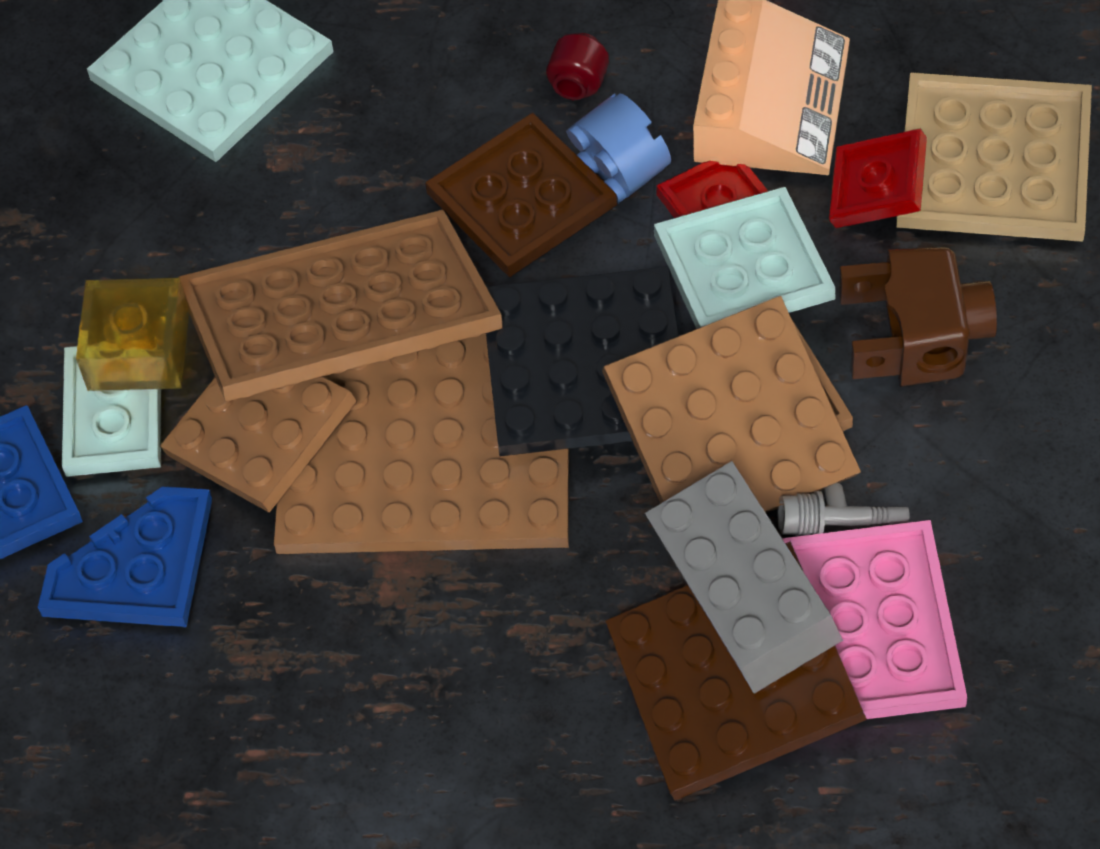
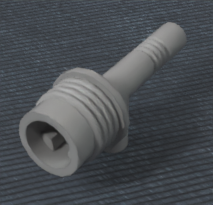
M839 483L824 489L827 506H825L822 492L815 491L811 495L809 493L781 495L779 497V504L783 505L779 506L777 510L779 533L781 535H795L796 537L824 533V526H885L909 523L910 520L908 507L847 506L843 486Z

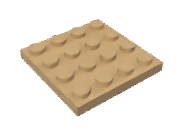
M910 73L905 132L921 128L927 137L921 211L897 216L896 227L1083 242L1086 223L1092 85Z

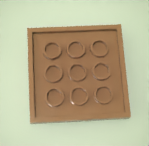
M781 296L606 365L602 370L660 504L733 461L765 513L776 510L779 506L783 505L779 504V497L781 495H796L797 493H809L811 495L815 491L824 490L835 483L855 477L861 472Z

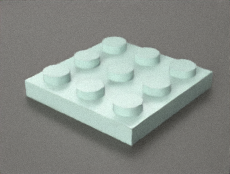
M786 187L654 224L655 239L696 329L778 296L782 297L789 313L835 300V285Z

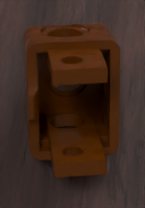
M949 248L887 250L886 262L840 266L839 296L841 305L885 301L891 337L852 341V380L898 375L899 385L902 387L959 378L966 368L969 339L996 336V302L991 282L961 284L956 255Z

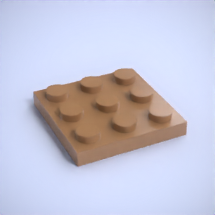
M318 377L296 385L284 386L257 393L247 398H238L225 402L218 382L214 378L160 447L167 456L270 513L356 403V399L349 390L324 377Z

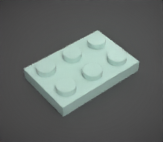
M158 339L64 348L62 468L66 477L161 467V348Z

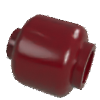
M567 34L559 38L554 46L546 68L547 79L555 92L561 97L570 100L590 97L596 94L602 85L609 65V54L603 44L590 34Z

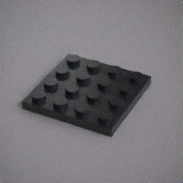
M668 266L487 287L502 318V329L486 333L499 457L633 441L602 370L606 365L679 337Z

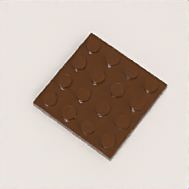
M791 541L785 543L802 569ZM688 585L605 620L668 789L675 801L867 720L836 646L831 647L754 694Z

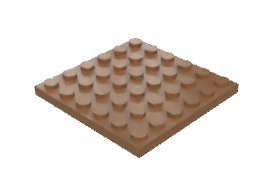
M486 333L478 337H469L439 345L432 349H424L393 357L387 361H378L348 369L342 373L322 376L349 390L356 399V403L278 501L274 546L277 554L569 548V449L499 457Z

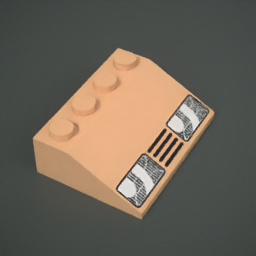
M718 0L693 124L694 162L717 161L720 165L737 166V164H745L750 168L829 175L850 38L767 0Z

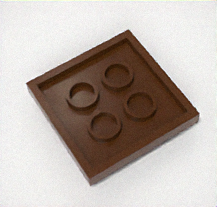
M533 112L425 182L427 194L508 277H511L617 206V194Z

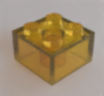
M180 278L86 280L76 361L87 391L182 389L189 312Z

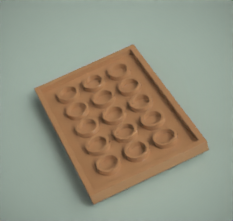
M444 210L178 277L180 292L225 402L238 398H247L257 393L284 386L296 385L306 380L333 373H342L348 369L378 361H387L393 357L424 349H432L439 345L469 337H478L484 333L502 329L501 313Z

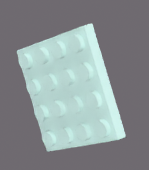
M163 0L89 66L87 71L91 81L217 162L334 51L330 39L267 0Z

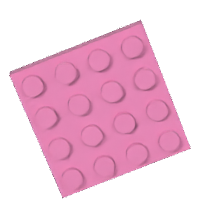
M931 520L782 538L785 543L791 541L806 577L837 626L843 641L835 646L867 719L966 707L967 693Z

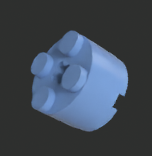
M621 93L618 95L613 94L566 130L569 139L580 151L577 156L617 194L618 204L671 164L670 152L663 138L660 135L653 140L647 128L652 123L636 103Z

